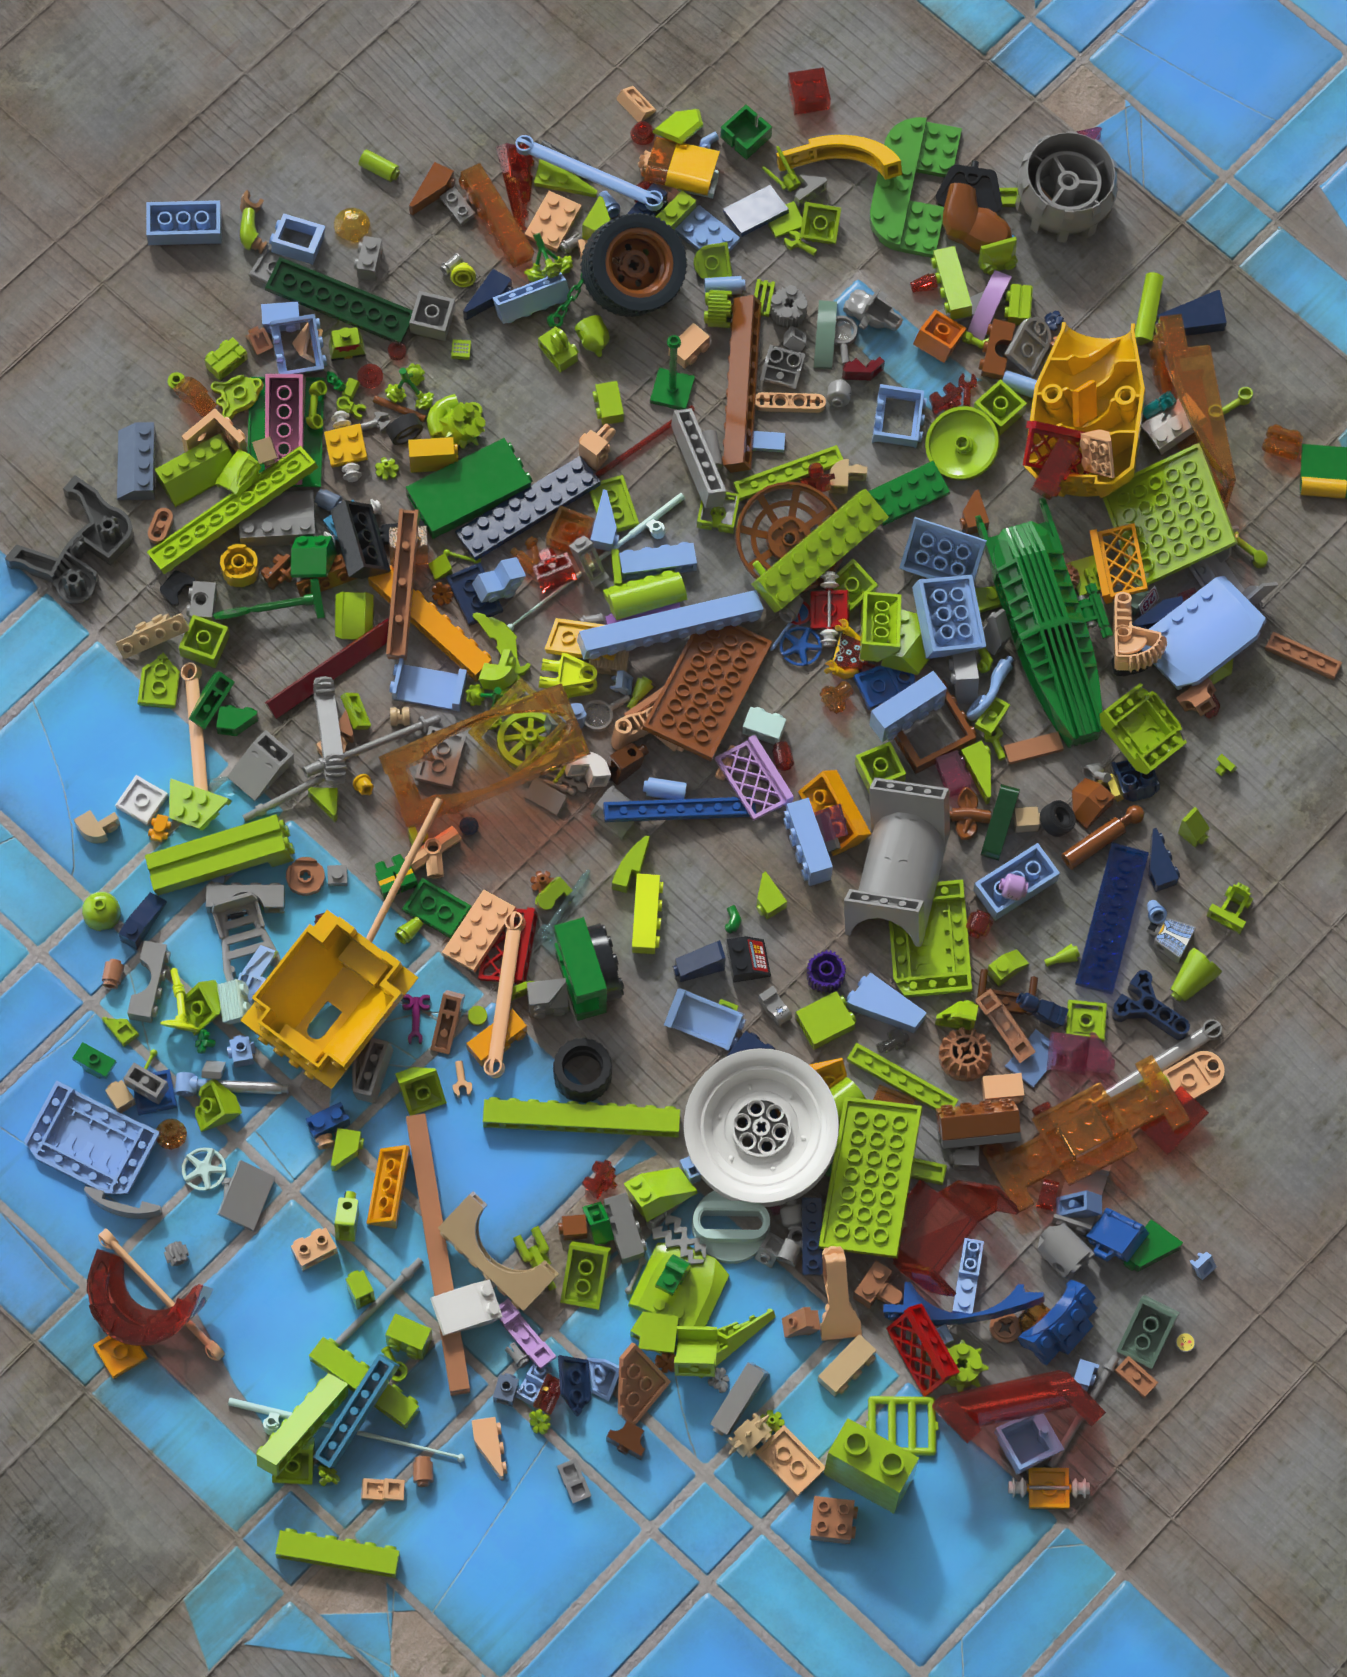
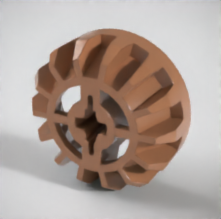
M961 1027L957 1031H950L949 1035L943 1038L939 1049V1063L943 1071L958 1081H973L981 1077L989 1068L992 1058L990 1042H987L983 1033L979 1034L973 1028L968 1030L965 1027ZM960 1039H969L968 1042H963L960 1045L956 1043ZM975 1043H977L980 1050L979 1056L974 1054ZM953 1046L958 1048L956 1058L953 1055ZM969 1049V1054H966L962 1058V1053H965Z

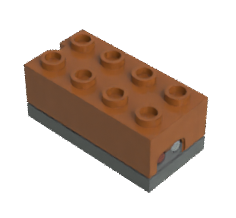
M1005 1098L991 1103V1101L979 1102L980 1104L972 1105V1103H961L960 1106L942 1105L941 1108H936L938 1139L943 1149L1021 1141L1019 1109L1015 1102Z

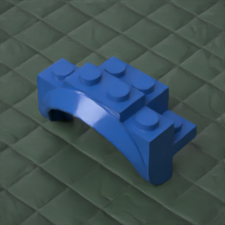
M1069 1280L1065 1284L1067 1288L1056 1305L1038 1323L1018 1337L1021 1346L1031 1350L1042 1364L1047 1366L1059 1351L1069 1354L1094 1326L1090 1322L1089 1317L1097 1310L1096 1305L1093 1303L1096 1298L1085 1284Z

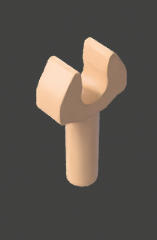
M456 1061L458 1081L453 1085V1092L459 1098V1089L465 1087L467 1096H470L472 1083L465 1080L463 1061Z

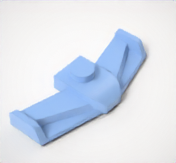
M262 945L259 946L238 977V980L244 981L248 986L249 994L247 997L251 1006L254 1003L253 995L267 979L262 977L276 955L279 954L278 951Z

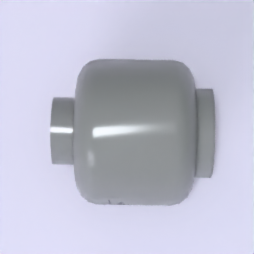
M841 379L831 382L826 396L829 404L837 408L849 404L852 392L851 386Z
M797 1200L785 1202L786 1206L780 1209L782 1225L788 1227V1230L794 1227L802 1228V1204H797Z

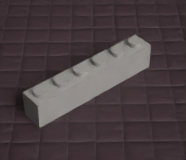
M692 408L675 410L671 427L704 507L723 506L726 489Z

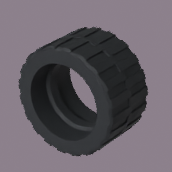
M575 1038L566 1042L559 1048L553 1062L555 1085L562 1095L576 1102L587 1103L601 1097L608 1090L612 1080V1060L609 1052L601 1043L593 1039ZM577 1056H588L600 1064L601 1074L597 1080L590 1084H575L565 1076L564 1068L566 1063Z

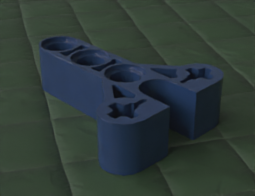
M1140 970L1129 983L1128 990L1136 994L1140 1000L1133 1001L1124 994H1121L1112 1009L1113 1019L1117 1022H1123L1126 1019L1145 1018L1174 1039H1184L1190 1029L1189 1021L1156 999L1151 984L1152 975L1149 971ZM1143 979L1146 980V982L1144 981L1139 986L1140 981H1142ZM1150 1004L1153 1009L1147 1010L1143 1005ZM1125 1006L1124 1011H1122L1121 1013L1118 1012V1010L1120 1011ZM1166 1015L1169 1020L1163 1021L1159 1016ZM1182 1026L1185 1031L1179 1032L1175 1027Z

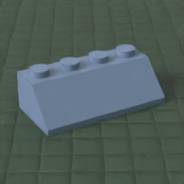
M136 422L118 431L117 500H155L156 430L154 422Z

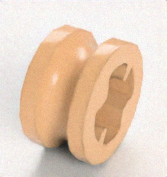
M331 1133L320 1135L315 1139L316 1143H319L317 1146L319 1150L335 1145L334 1140H331L333 1137Z

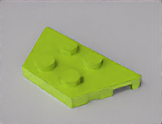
M170 779L169 818L173 821L203 831L220 814L219 811L225 805L229 806L232 800Z

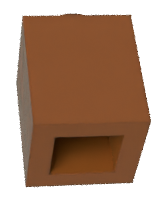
M585 1214L562 1216V1223H558L559 1235H563L564 1241L587 1239Z

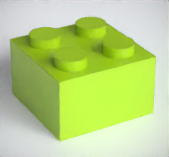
M1001 379L974 402V408L984 412L994 422L999 436L1025 414L1027 403Z
M193 615L188 625L190 629L185 632L179 645L180 656L216 668L230 637L229 628Z
M890 741L855 756L854 764L868 793L874 778L905 782L906 772Z
M396 1313L385 1334L386 1343L390 1346L391 1350L395 1352L401 1350L414 1360H418V1358L424 1359L433 1339L431 1328Z

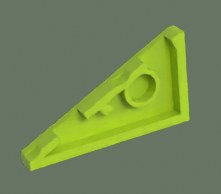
M541 159L539 160L534 186L597 198V190L574 173Z

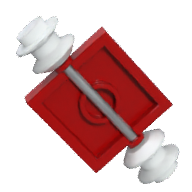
M826 571L824 575L820 576V578L824 579L820 586L826 589V591H811V629H826L820 633V635L824 636V640H821L820 643L824 644V647H835V644H838L835 636L839 635L834 630L835 626L840 625L842 627L838 620L846 619L849 623V591L834 590L839 586L835 582V579L839 578V576L835 575L833 571Z

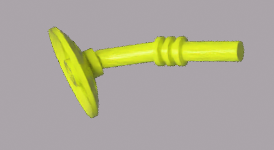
M172 968L170 974L173 981L174 997L177 998L178 1016L173 1020L162 1021L160 1025L198 1032L199 1030L195 1026L187 1022L184 985L180 981L177 968Z

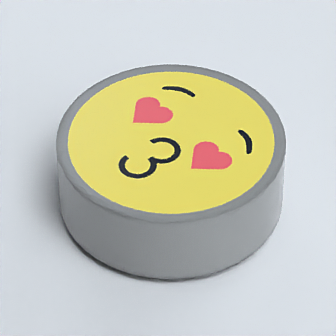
M1184 1332L1179 1334L1175 1340L1176 1349L1184 1354L1190 1353L1195 1347V1338L1190 1333Z

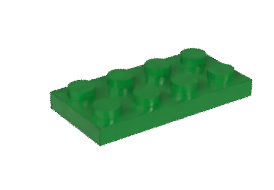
M934 461L868 491L889 517L882 523L883 526L950 494V490Z

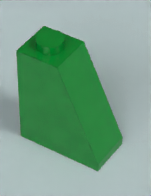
M1151 1219L1145 1226L1149 1232L1148 1236L1128 1262L1121 1261L1124 1262V1266L1129 1270L1139 1272L1179 1251L1183 1242Z

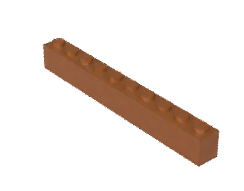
M754 295L734 298L731 308L733 316L730 324L732 332L731 339L729 340V372L727 373V405L725 406L726 422L724 423L725 439L723 440L724 456H722L723 466L731 473L751 470L761 319V302Z

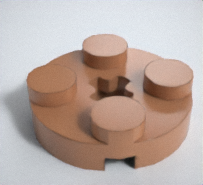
M301 857L288 867L286 880L293 893L309 896L321 890L325 881V873L323 867L315 859ZM304 872H307L308 876H311L307 880H303V878H300V876L304 875Z

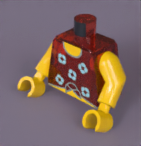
M846 619L838 620L842 627L836 625L835 629L836 631H843V633H840L833 660L825 663L830 668L824 669V672L826 674L832 672L833 675L845 680L861 673L864 666L875 668L876 661L860 660L861 637L849 627Z

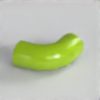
M455 394L436 401L430 408L427 416V427L431 438L444 437L441 431L443 425L439 422V419L448 413L445 408L446 405L452 409L459 405Z

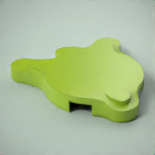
M238 375L226 382H212L211 389L213 392L221 394V397L216 400V404L223 409L222 416L232 420L237 413L245 411L255 404L264 384L259 378L244 377V375Z

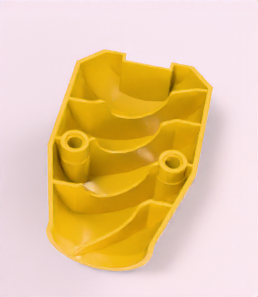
M1062 322L1061 331L1035 384L1030 421L1044 422L1083 432L1099 429L1108 431L1112 443L1115 478L1092 472L1089 475L1060 474L1024 466L1044 489L1055 495L1064 497L1067 494L1084 497L1099 496L1103 498L1129 483L1134 477L1145 400V386L1135 337L1136 325L1134 323H1131V330L1126 335L1102 339L1077 333L1066 322ZM1094 380L1096 381L1097 417L1081 427H1074L1072 391L1086 382ZM1034 433L1033 439L1035 445L1042 441L1039 434ZM1053 437L1047 441L1051 449L1058 445ZM1070 441L1064 444L1067 453L1073 449ZM1044 444L1038 448L1042 456L1048 452ZM1060 448L1054 452L1058 460L1064 456ZM1076 451L1070 455L1073 463L1080 459ZM1035 452L1030 455V463H1035L1038 460ZM1051 456L1044 460L1048 467L1054 464ZM1066 459L1060 463L1063 470L1070 467ZM1082 462L1076 466L1079 474L1084 472Z

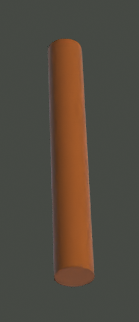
M376 395L373 399V403L404 415L414 413L420 421L425 422L427 415Z

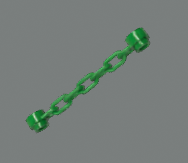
M582 273L579 283L574 285L567 294L565 304L560 305L554 314L548 316L547 324L549 327L554 328L556 326L559 328L562 326L563 318L568 312L567 307L577 299L581 292V286L584 282L581 277ZM575 289V291H578V292H577V294L575 295V297L573 298V296L571 295V293H572L573 290ZM561 308H562V311L565 310V312L563 313L562 316H561L560 314H558L559 311L561 310ZM555 317L559 320L558 324L554 323Z

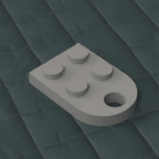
M1038 317L1025 319L1020 324L1004 354L1028 377L1034 376L1050 346L1051 331L1048 324ZM1037 324L1040 326V333L1037 332Z

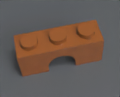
M994 319L992 324H988L986 335L990 336L988 342H984L982 352H985V358L980 360L978 368L982 370L980 376L997 380L1003 379L1008 358L997 355L995 348L998 345L1009 346L1012 341L1015 323Z

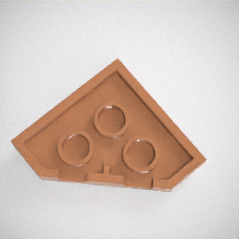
M631 1343L619 1357L618 1414L626 1422L629 1421L634 1425L638 1423L671 1383L635 1343Z

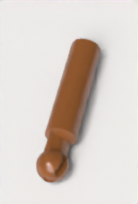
M1138 805L1130 806L1126 811V815L1121 819L1112 818L1061 854L1066 866L1073 870L1126 833V826L1131 823H1140L1143 820L1144 810Z

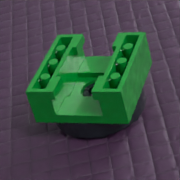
M584 917L554 925V934L557 943H554L555 954L562 976L566 978L567 992L576 1020L580 1021L607 1013V1002L622 998V995H624V984L622 978L618 976V959L616 953L612 954L613 944L611 937L607 936L605 925L599 923L587 927Z

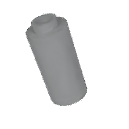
M715 430L703 431L702 434L719 472L723 464L717 432Z

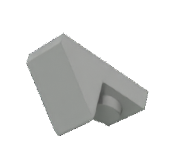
M800 175L799 181L802 188L795 193L794 198L797 208H801L805 202H809L826 190L828 180L825 177Z

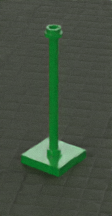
M672 335L667 339V346L670 348L669 370L659 368L650 403L682 410L687 409L695 376L677 373V351L681 346V339L676 335Z

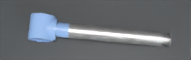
M189 1072L177 1073L175 1094L182 1097L194 1096L200 1090V1087L210 1080L198 1079V1076ZM217 1080L228 1090L235 1093H287V1095L289 1093V1084Z

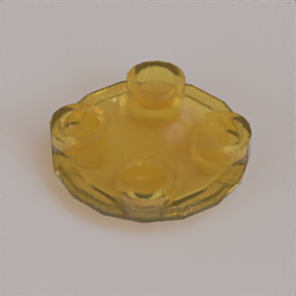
M346 208L340 211L334 220L335 233L341 238L352 242H359L368 233L370 228V220L367 214L357 208Z

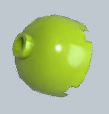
M95 892L85 899L82 906V916L85 923L91 929L96 931L109 930L118 923L121 917V908L118 900L112 894Z

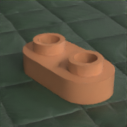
M160 508L154 514L148 529V538L153 544H159L168 536L173 523V514L169 509ZM156 534H160V535H161V536L158 537V538L155 537Z

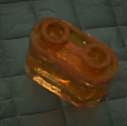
M1277 424L1269 426L1266 432L1267 438L1263 441L1262 449L1279 457L1290 460L1297 459L1300 451L1298 447L1302 445L1304 439L1301 433L1297 430L1285 429Z

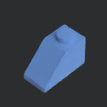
M1086 1190L1057 1197V1214L1067 1218H1089L1102 1215V1195Z

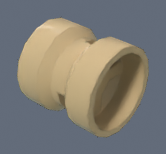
M403 707L402 709L390 708L391 726H397L398 724L410 726L409 707Z

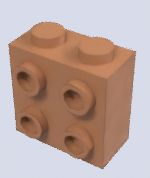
M814 1496L810 1540L850 1544L851 1538L855 1539L856 1527L852 1526L853 1519H857L858 1507L854 1506L855 1500Z

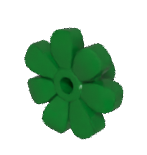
M201 1029L198 1040L195 1041V1047H197V1052L200 1054L205 1053L206 1047H214L216 1043L215 1040L209 1039L210 1032H207V1029Z

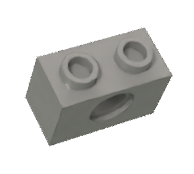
M193 581V587L189 588L188 594L189 599H191V605H187L186 612L190 620L193 615L214 622L213 614L215 613L217 596L216 583ZM199 601H205V602H206V603L203 604V605H198V604H197Z
M136 1063L132 1064L123 1078L127 1087L158 1105L169 1089L167 1081Z

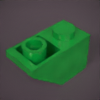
M232 705L220 706L216 725L217 733L238 736L258 722V711L250 707L241 709Z

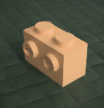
M318 1228L311 1232V1235L307 1238H299L291 1245L292 1253L302 1271L338 1253L337 1247L326 1228Z

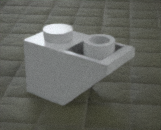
M1000 609L996 613L992 612L987 618L988 624L983 627L986 642L985 648L993 655L1001 651L1012 636L1004 609Z

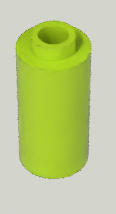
M368 149L362 153L359 159V166L390 182L396 180L400 175L397 164Z

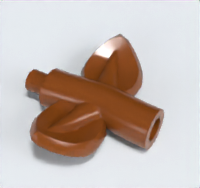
M964 787L958 796L957 804L959 808H952V811H950L951 822H957L956 832L962 840H969L977 833L976 822L990 824L991 811L977 809L978 798L968 787Z

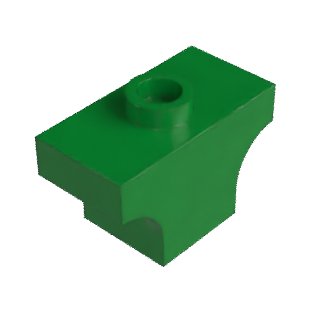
M84 1042L81 1043L72 1057L73 1061L78 1063L84 1071L99 1079L100 1077L107 1079L117 1063L115 1059Z

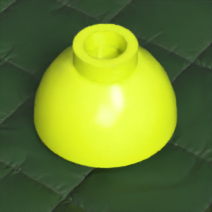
M463 262L454 267L450 278L459 287H469L475 283L476 273L468 263Z

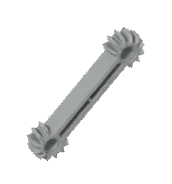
M323 676L315 678L313 689L324 763V777L328 785H339L345 782L346 767L342 750L334 680L331 677Z

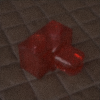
M545 548L538 554L540 563L532 566L542 593L577 579L567 552L557 556L552 548Z

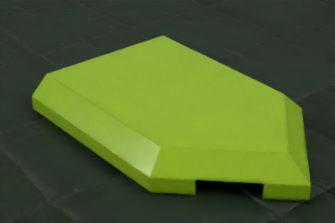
M700 110L677 111L652 132L683 144L703 127Z
M164 653L142 668L138 705L170 709L176 707L180 671Z

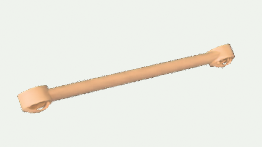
M188 662L181 669V677L185 680L193 781L194 787L208 791L203 729L189 720L200 697L199 679L202 675V670L198 665ZM192 669L194 675L188 678V671Z
M515 911L510 912L504 920L507 931L489 1057L484 1063V1071L491 1078H499L505 1071L503 1055L520 934L526 924L524 917ZM520 917L521 921L518 924V926L515 927L514 918ZM494 1062H500L498 1071L494 1073Z
M105 1228L98 1235L101 1245L106 1249H113L183 1323L187 1322L185 1326L205 1345L207 1356L214 1361H219L225 1355L220 1346L215 1341H211L118 1244L119 1242L113 1234Z

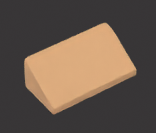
M634 86L621 90L617 97V101L638 123L643 122L656 112V109Z

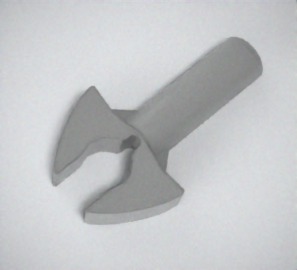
M374 412V420L361 424L362 431L377 427L380 428L381 433L384 432L390 425L391 420L380 422V420L388 418V414Z

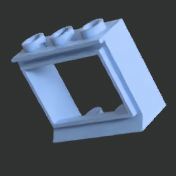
M315 314L270 321L279 374H305L324 370L327 362L326 356L321 353V348L324 345L322 336H318L320 322L319 318L315 319ZM308 322L316 366L287 371L279 326Z
M880 384L872 443L883 442L917 447V443L922 440L923 431L919 430L920 425L923 426L925 415L922 414V409L926 408L927 398H924L923 390ZM886 398L915 402L911 436L882 432Z

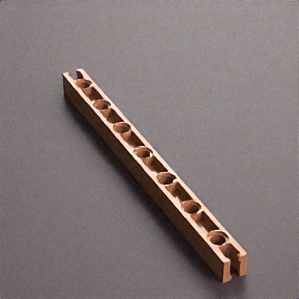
M424 1113L406 1116V1123L434 1296L454 1290L446 1239L441 1236L438 1229L443 1220ZM440 1329L450 1395L470 1393L461 1331L443 1336Z

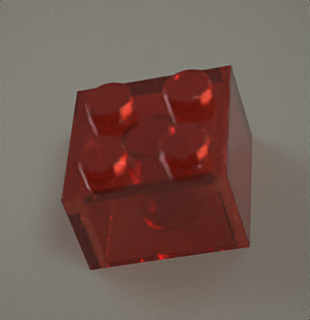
M824 67L788 73L787 84L794 115L830 109L831 98Z

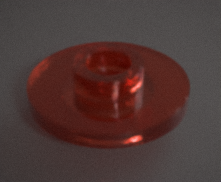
M366 364L358 370L357 379L363 387L375 388L381 384L383 372L375 364Z

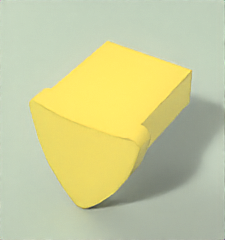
M1113 773L1110 774L1111 780L1109 782H1104L1103 780L1096 781L1104 787L1109 786L1117 802L1123 800L1122 791Z

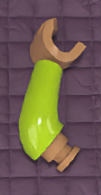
M246 190L242 195L240 204L242 211L240 240L247 250L250 251L252 248L256 251L258 249L260 250L259 253L262 254L268 242H262V239L258 237L259 233L255 228V213L261 209L264 200L260 198L257 203H252L249 200L250 192Z

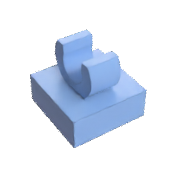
M624 670L617 671V676L611 677L616 682L615 686H610V688L615 692L619 691L623 695H631L633 677Z
M1208 1252L1204 1254L1198 1253L1199 1259L1196 1262L1190 1260L1197 1276L1202 1280L1216 1268L1213 1257Z

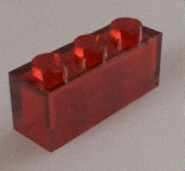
M1059 438L1030 490L1048 500H1051L1053 496L1057 497L1062 489L1059 486L1061 481H1066L1071 472L1068 470L1071 464L1074 465L1079 457L1077 454L1079 448Z

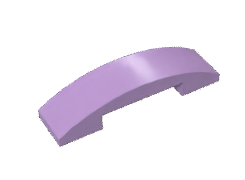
M996 270L992 274L968 328V332L972 333L975 338L981 341L985 339L988 324H991L1000 301L1012 279L1011 276Z
M509 1298L499 1305L503 1316L499 1321L520 1348L540 1369L557 1358L548 1345L539 1338L524 1320L519 1310L511 1303Z

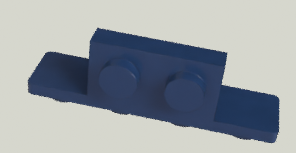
M803 1197L801 1200L802 1274L820 1276L823 1273L822 1253L824 1250L819 1248L822 1229V1199Z

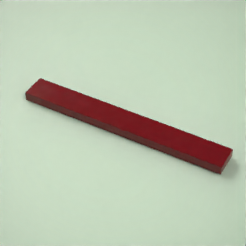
M387 618L267 700L265 704L273 717L277 719L314 693L313 683L315 678L326 676L334 680L385 645L388 638L389 619Z

